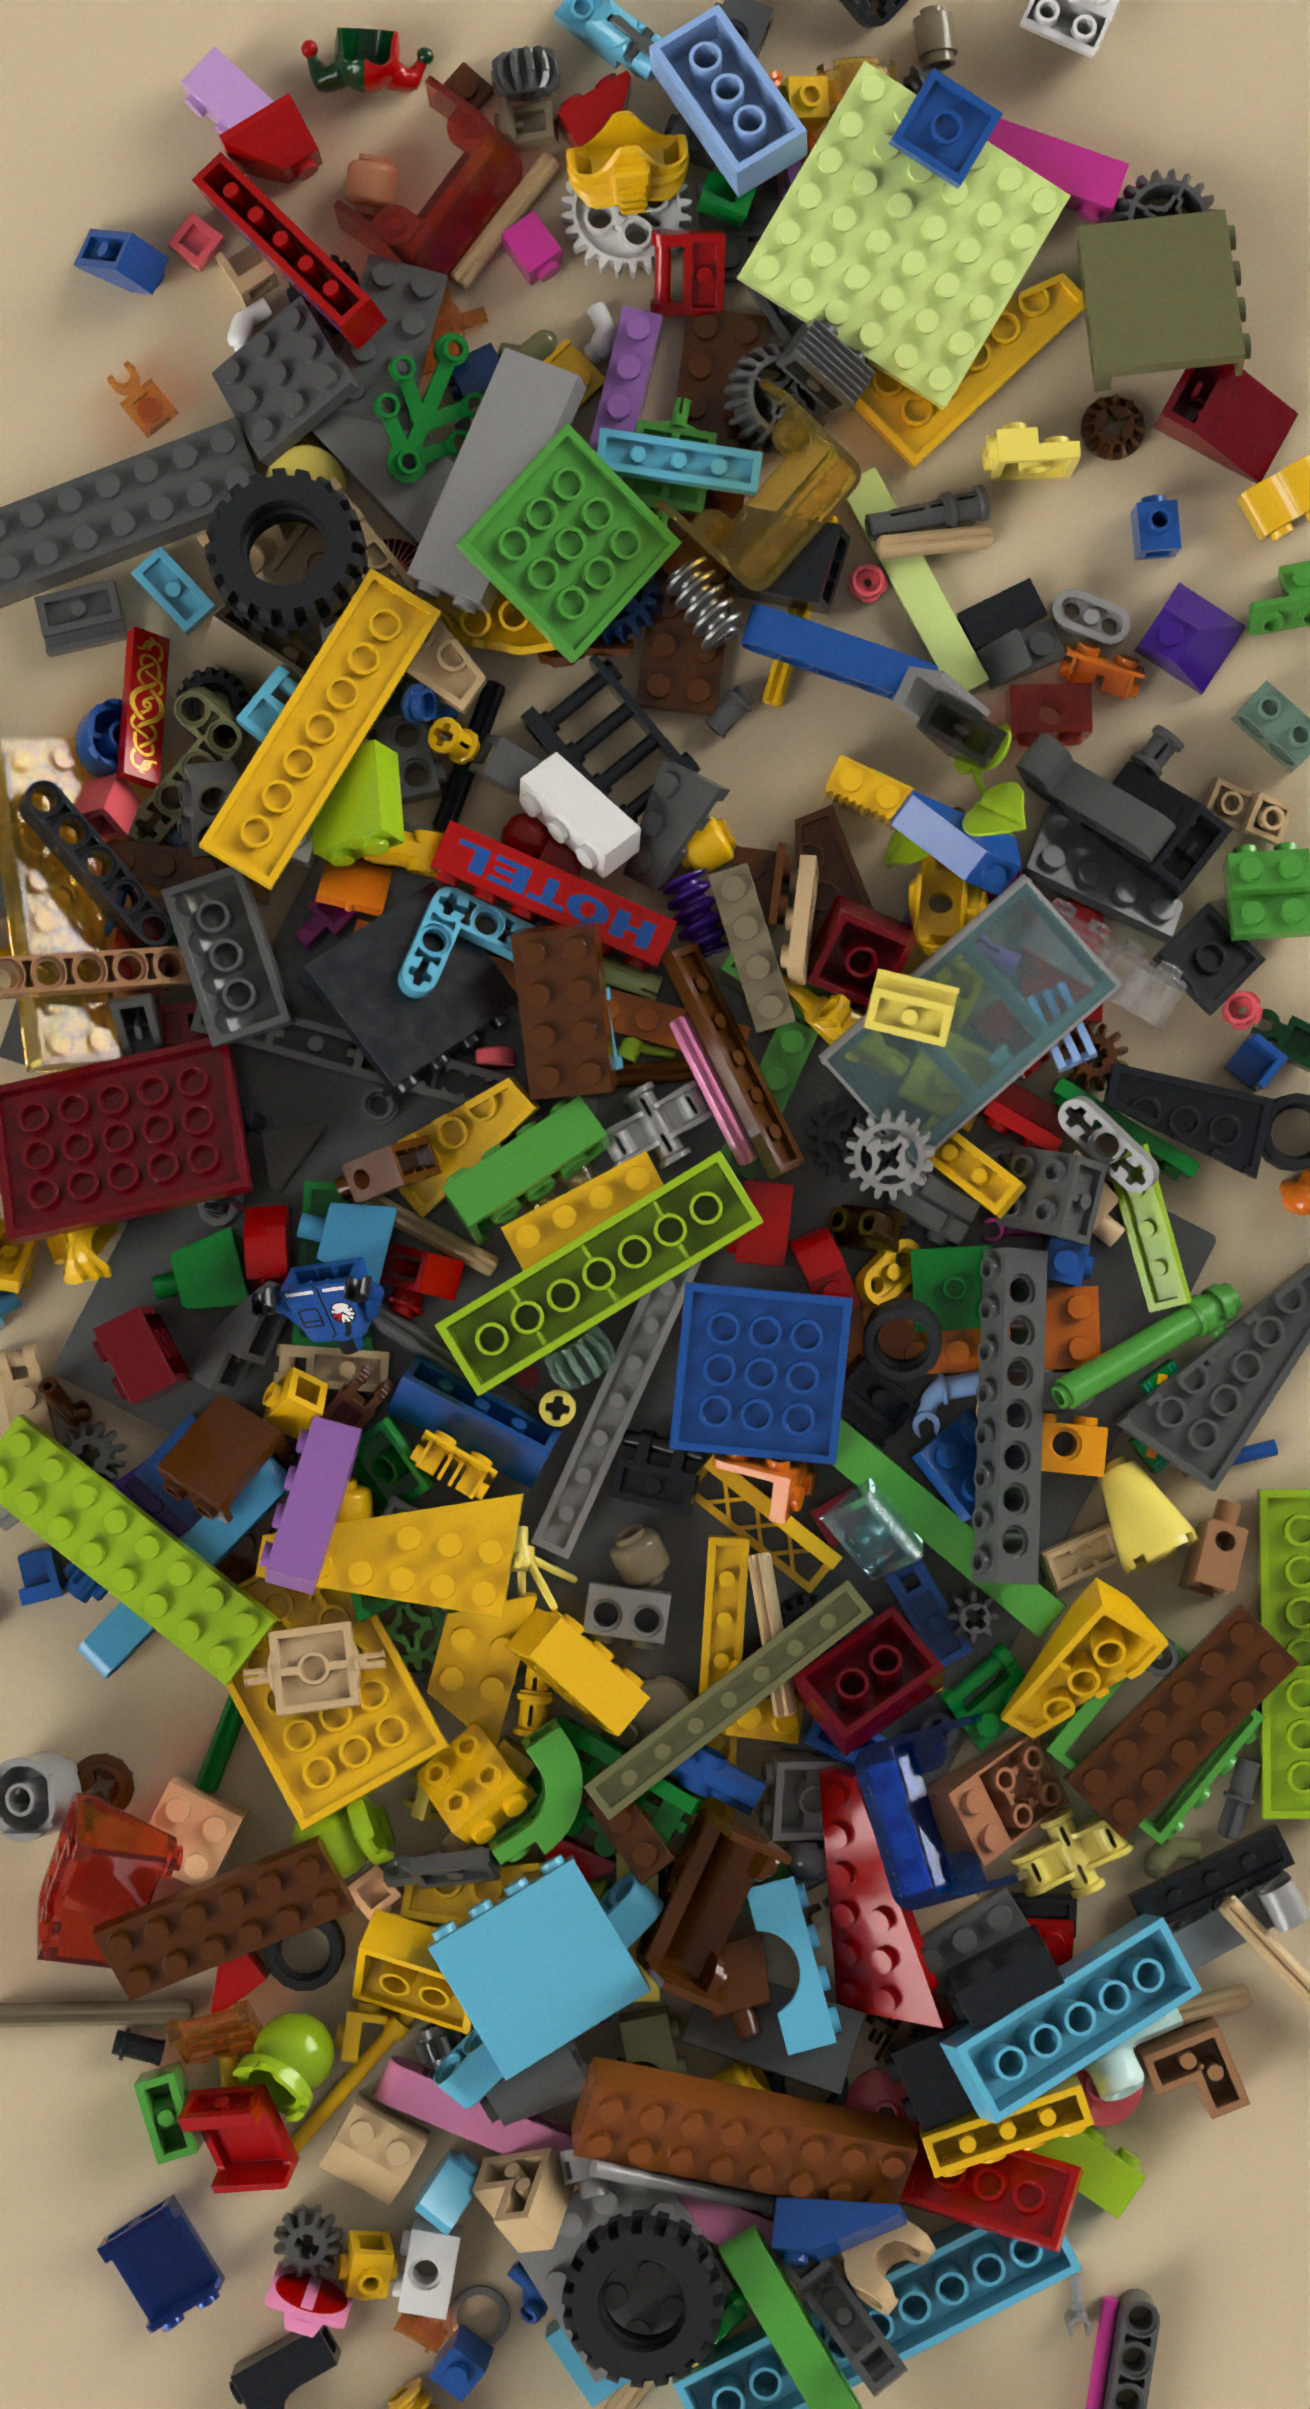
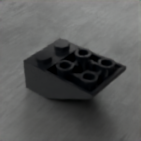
M1128 761L1112 784L1159 811L1176 826V830L1152 862L1145 861L1082 822L1080 825L1177 899L1186 891L1233 828L1198 801Z

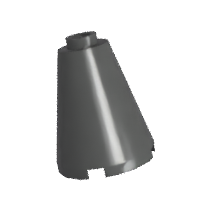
M569 2041L507 2081L502 2077L485 2094L486 2098L480 2101L491 2123L493 2124L500 2120L503 2126H507L579 2099L587 2078L589 2066L586 2061H583L574 2041Z

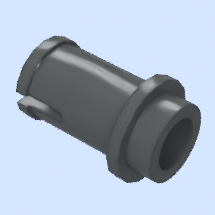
M738 685L733 690L728 689L726 691L728 696L714 713L704 721L712 731L723 739L745 712H752L751 706L755 702Z

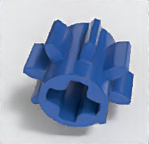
M71 1561L62 1569V1572L69 1576L63 1583L64 1588L81 1602L87 1603L91 1597L99 1601L108 1593L106 1589Z

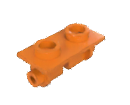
M1078 641L1076 646L1067 644L1066 655L1072 658L1070 661L1063 659L1058 672L1059 675L1065 676V681L1092 689L1096 675L1104 676L1100 687L1101 692L1127 700L1128 696L1132 698L1137 697L1141 683L1134 681L1135 677L1141 679L1145 677L1144 667L1138 666L1140 662L1138 659L1119 653L1116 654L1115 658L1099 654L1101 650L1099 647L1086 642Z

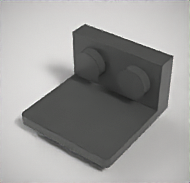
M1015 1146L1008 1172L1020 1180L1027 1188L1001 1220L997 1218V1225L1052 1235L1070 1242L1089 1246L1108 1165L1077 1154Z

